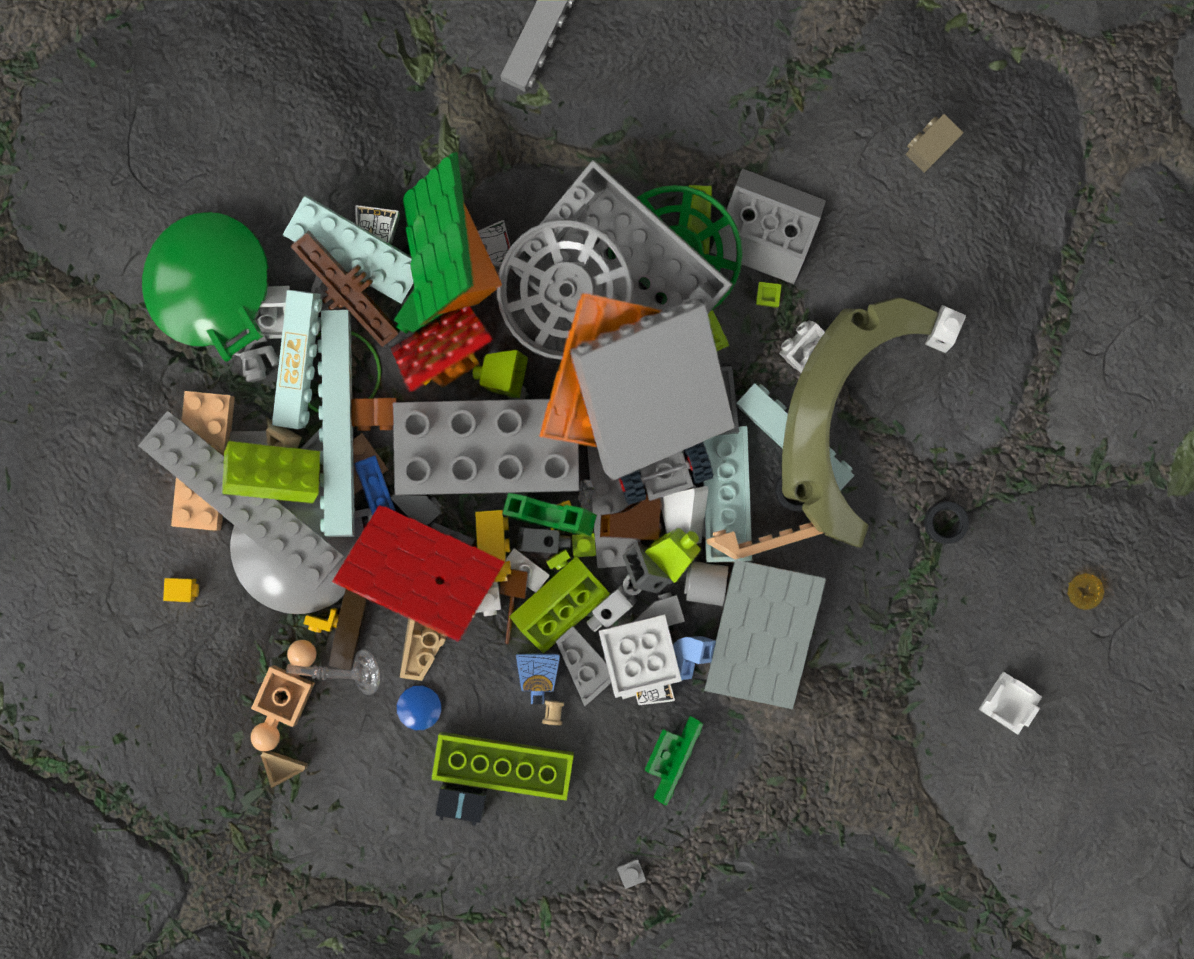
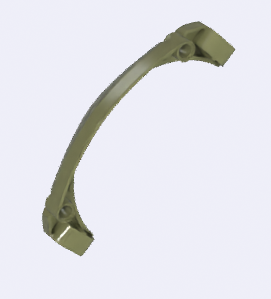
M892 298L870 304L867 309L868 312L863 309L851 308L843 309L818 341L802 370L792 396L785 426L782 453V492L784 496L804 502L802 509L819 532L862 548L869 525L856 515L847 504L836 483L829 449L831 417L836 399L846 378L857 363L872 349L883 342L902 335H931L938 313L903 298Z

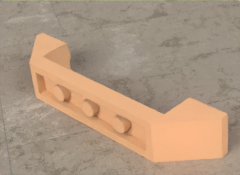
M810 522L800 525V530L795 532L790 528L780 531V536L775 538L772 537V534L760 537L759 543L752 544L751 541L738 544L735 532L726 533V529L712 533L713 537L706 539L707 544L729 557L739 559L822 534V532H819Z

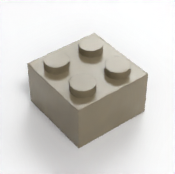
M945 114L940 118L935 116L923 129L925 134L923 135L919 132L907 145L909 151L905 155L924 173L963 134Z

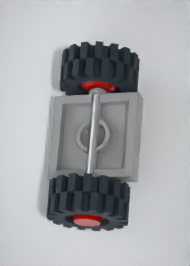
M701 442L684 449L685 459L682 451L618 478L627 504L630 505L646 500L643 484L649 501L693 488L690 474L695 484L713 479V470L704 443Z

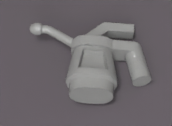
M265 335L258 341L255 339L248 344L242 353L237 352L234 354L241 357L243 376L246 377L247 382L266 378L265 372L267 369L260 355L266 354L272 366L279 364V359L272 346L253 349L255 344L267 341Z

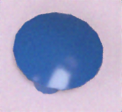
M424 685L406 689L400 695L397 703V714L400 721L406 727L413 730H425L432 727L438 721L442 712L438 695Z

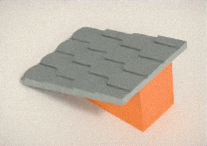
M735 560L704 691L793 709L826 578Z

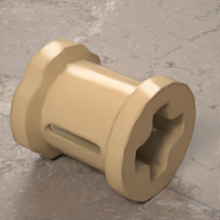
M545 700L546 712L542 723L562 725L561 711L564 702Z

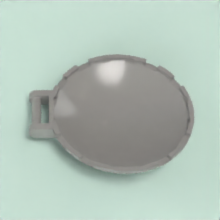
M320 483L319 493L314 503L278 500L342 553L344 557L316 591H313L234 525L231 534L230 552L232 564L239 581L253 598L276 611L305 614L331 606L344 596L346 589L333 583L332 580L364 530L361 517L367 516L368 521H370L372 517L370 508L358 511L354 509L355 537H326L325 532H321L320 524L321 518H324V509L320 507V497L324 496V487H321Z

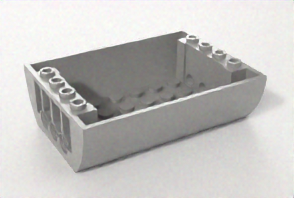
M595 160L589 164L540 223L541 225L552 221L571 220L588 224L606 234L618 246L629 266L633 290L632 304L663 310L668 307L681 305L684 300L696 299L705 305L708 314L733 285ZM572 227L552 229L557 242L572 241L585 244L589 234L585 230ZM542 232L529 240L515 257L528 263L536 252L548 246L544 233ZM600 239L599 243L594 245L593 250L604 259L610 271L621 268L622 266L617 256L615 259H609L606 256V249L609 246ZM572 248L560 249L564 262H577L581 253L580 250ZM551 252L542 257L535 267L546 272L551 266L555 265ZM589 256L584 268L592 277L603 274L599 264ZM511 265L510 268L522 278L524 271ZM530 275L528 284L539 293L541 280ZM624 276L613 280V299L623 302L626 301V279ZM646 277L650 280L649 289L640 287V278ZM565 283L562 286V293L565 296H570L573 291L572 286ZM607 283L596 285L594 295L606 298ZM663 292L666 294V304L657 302V293ZM568 317L567 319L573 324L572 318Z

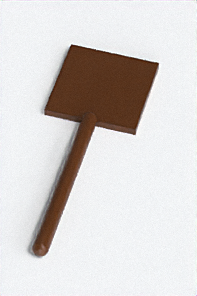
M511 569V574H507L508 581L501 582L499 593L510 596L506 644L510 643L512 619L509 616L513 613L515 597L525 599L528 572Z

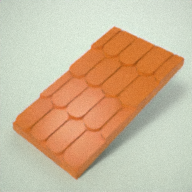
M587 293L581 294L572 328L568 333L550 402L547 404L539 437L597 447L570 350L576 348L582 342H591L598 339L604 333H613L623 325L637 323L641 318L654 316L661 313L662 310Z

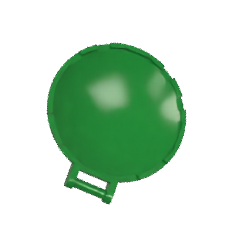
M203 212L192 214L176 221L165 229L154 242L144 264L142 291L144 302L151 318L172 339L190 346H215L222 359L228 362L233 358L232 355L255 339L258 341L263 337V333L255 318L258 315L257 311L262 301H265L268 290V263L264 249L248 227L227 215ZM248 329L250 331L234 344L227 347L226 344L245 330Z

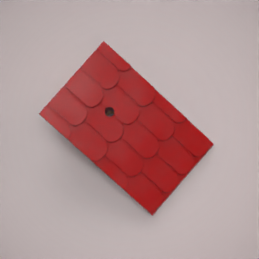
M469 306L445 313L438 320H434L420 329L419 332H415L401 341L400 344L398 343L393 346L391 351L410 391L430 379L443 388L475 366H478L480 363L473 352L492 339Z
M379 505L332 582L459 641L505 561L432 529L412 518Z

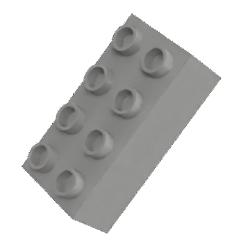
M550 399L393 403L395 495L579 491L578 444L539 437Z

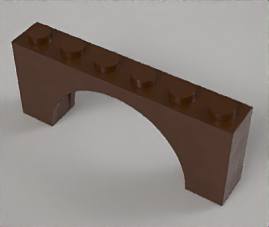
M643 484L646 500L630 504L619 512L601 515L600 537L647 541L659 540L661 533L659 520L662 510L660 498L649 501Z

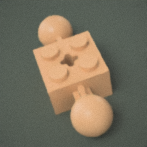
M297 640L290 645L287 652L290 666L287 671L275 665L269 667L251 709L267 716L265 722L255 726L251 732V742L259 751H271L278 745L280 734L277 726L279 722L291 727L297 725L314 687V682L300 677L302 670L311 666L316 659V649L307 640ZM285 691L288 698L282 701V696L279 695V692Z

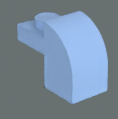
M703 636L681 638L673 644L681 680L692 679L695 663H711L715 640Z

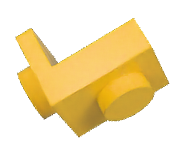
M332 608L328 620L310 614L306 615L304 624L309 626L308 630L321 633L322 630L330 632L333 630V627H337L339 618L337 613L339 609Z

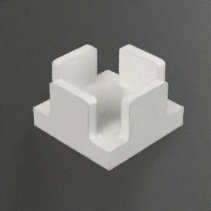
M1002 672L979 710L1014 733L1019 734L1023 726L1028 727L1040 709L1037 705L1042 696L1024 683Z

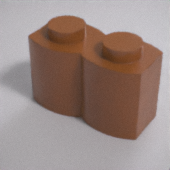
M351 399L352 426L357 427V431H371V426H380V430H393V403H398V399Z

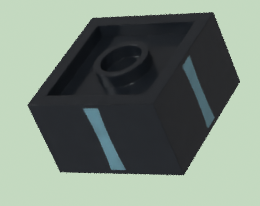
M443 782L439 790L435 816H440L439 820L447 817L473 822L472 826H476V823H481L483 818L487 790Z

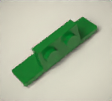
M692 716L689 717L681 736L664 729L662 730L645 768L646 772L662 778L654 799L663 805H667L673 797L676 784L683 774L684 766L691 756L693 746L702 731L703 722Z

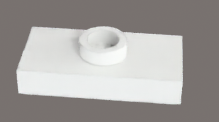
M515 548L506 558V561H511V569L528 572L527 587L535 593L550 576Z

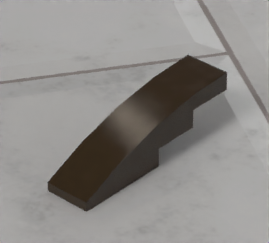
M345 589L328 666L351 671L368 599L348 589Z

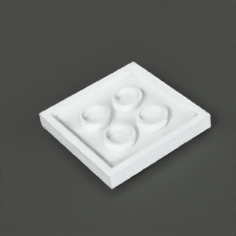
M665 614L599 630L615 698L681 681Z

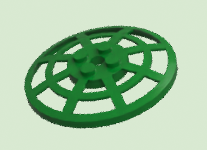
M662 186L638 196L637 199L660 219L662 214L681 212L679 224L669 227L705 260L714 265V268L719 272L721 267L733 271L732 278L730 279L733 285L715 305L714 308H716L731 293L742 267V241L738 227L730 213L714 197L689 186ZM666 192H684L682 205H670L655 210L647 200L655 195ZM693 195L710 202L724 217L713 223L705 214L691 208ZM689 215L700 219L706 224L707 228L697 234L694 230L687 227ZM728 224L732 229L736 242V262L723 258V243L718 231ZM711 235L715 239L717 257L704 253L702 241ZM609 247V248H608V256H609V259H615V258H616V254H615L614 251ZM646 277L640 278L639 282L641 281L649 289L650 280ZM663 292L657 293L658 296L663 297L661 304H666V294Z

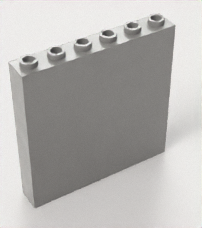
M696 299L684 300L681 305L665 308L661 313L654 316H645L637 323L623 325L613 333H604L598 339L591 342H582L576 348L570 350L604 473L613 480L735 428L706 307Z

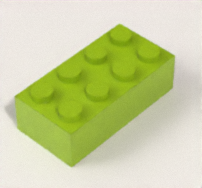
M229 441L224 451L222 494L314 503L319 493L320 451Z

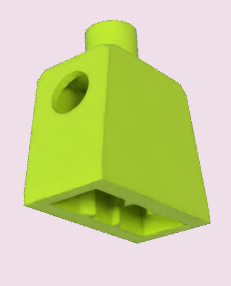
M518 350L487 354L484 358L483 366H475L473 368L474 379H480V385L491 392L520 398L528 357Z
M676 528L660 537L659 540H655L645 553L675 583L699 554L700 548L696 545L699 541V536L694 531L685 533L681 528Z

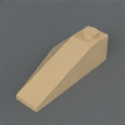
M408 618L400 678L422 681L433 663L439 648L443 646L446 636Z

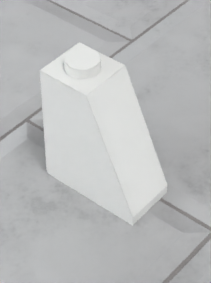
M707 486L677 492L660 498L667 533L676 528H681L685 533L694 531L699 536L697 543H701L708 496Z

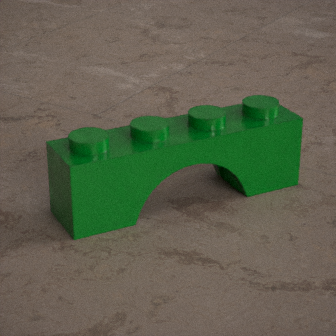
M508 493L503 510V515L517 521L590 537L597 514L584 508L570 505H554L513 493Z

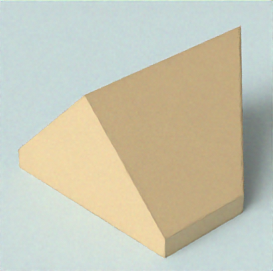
M266 417L268 426L266 430L267 445L297 449L302 437L285 427L272 425V420Z
M272 751L262 752L261 755L271 788L303 772L308 767V763Z

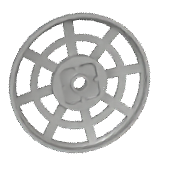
M571 220L543 223L520 236L504 257L499 270V279L502 286L497 288L499 308L511 333L524 346L545 357L562 359L564 352L543 347L549 335L561 338L568 337L569 331L554 328L559 317H571L573 322L581 294L594 295L596 285L607 283L606 298L613 299V280L624 276L626 279L625 302L631 303L633 290L630 269L618 246L597 228ZM572 227L585 230L589 234L585 244L572 241L557 242L552 229ZM542 232L544 233L548 246L536 252L528 263L515 257L529 240ZM598 237L614 251L621 263V268L610 271L604 259L593 250ZM572 248L580 250L581 253L577 262H564L560 249ZM551 252L555 265L551 266L546 272L535 267L542 257ZM589 256L599 264L603 274L592 277L584 268ZM512 265L524 272L520 284L521 300L508 303L506 284L508 272ZM530 275L541 280L539 286L540 294L531 297L528 296ZM565 283L572 286L573 291L570 296H565L562 293V286ZM543 303L545 308L551 312L546 323L536 315L532 309L533 305ZM525 309L530 320L541 329L535 341H532L521 331L511 312Z

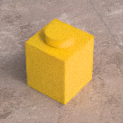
M164 578L163 601L194 602L195 597H198L199 584H196V579Z

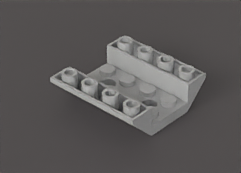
M742 169L727 207V211L734 219L741 237L742 265L794 284L815 234L826 200ZM747 209L752 210L755 214L754 220L745 221L742 217L743 211ZM728 224L718 231L723 243V258L736 262V242L732 229ZM787 226H794L797 229L795 237L790 238L786 236L785 228ZM714 241L710 253L717 255L716 243Z

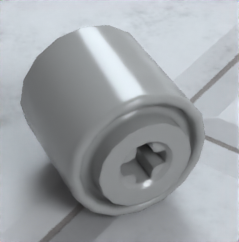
M693 561L691 567H688L684 590V594H687L686 600L723 606L728 566Z

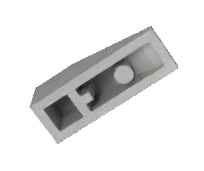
M671 592L658 595L659 600L654 601L633 621L665 614L667 624L671 626L684 622V617L677 595H672Z

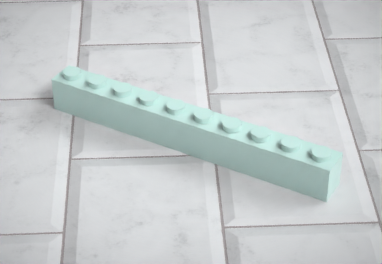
M349 310L321 311V317H318V322L320 323L319 331H321V339L318 340V352L322 353V362H318V373L322 375V384H319L318 392L319 397H322L323 406H319V419L323 420V428L319 429V440L323 442V451H320V464L324 465V473H320V486L324 487V496L320 497V507L324 509V518H321L320 523L321 532H325L326 537H355L353 426L351 420V314Z

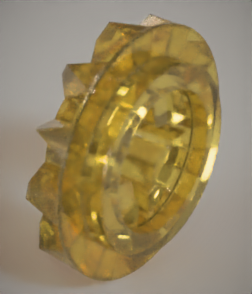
M1080 574L1075 576L1069 583L1067 594L1073 605L1077 608L1088 610L1100 604L1104 596V588L1096 576ZM1088 585V591L1091 592L1093 596L1085 595L1084 598H1082V592L1077 588H1085Z

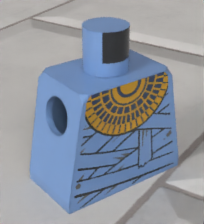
M517 653L516 659L521 690L531 691V704H544L545 691H554L560 654Z

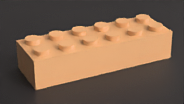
M185 391L182 422L224 456L232 429L235 397ZM176 477L171 526L221 531L223 515Z

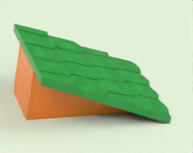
M458 152L451 153L448 157L443 158L437 167L431 169L427 176L419 180L416 186L408 190L403 198L408 224L406 233L412 259L410 267L415 288L413 297L419 326L426 324L438 314L477 305L502 286L463 201Z

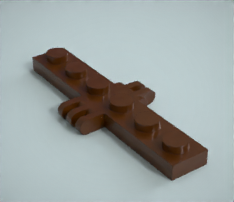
M309 230L290 246L328 287L325 291L327 295L322 299V302L325 304L332 299L333 302L328 306L330 310H333L336 306L340 309L345 306L382 347L399 334L400 330L364 292V289L373 280L368 278L364 283L361 281L367 276V273L363 271L357 276L355 273L361 269L358 264L346 272Z

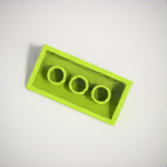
M576 556L509 617L519 630L544 654L566 631L580 622L610 593Z

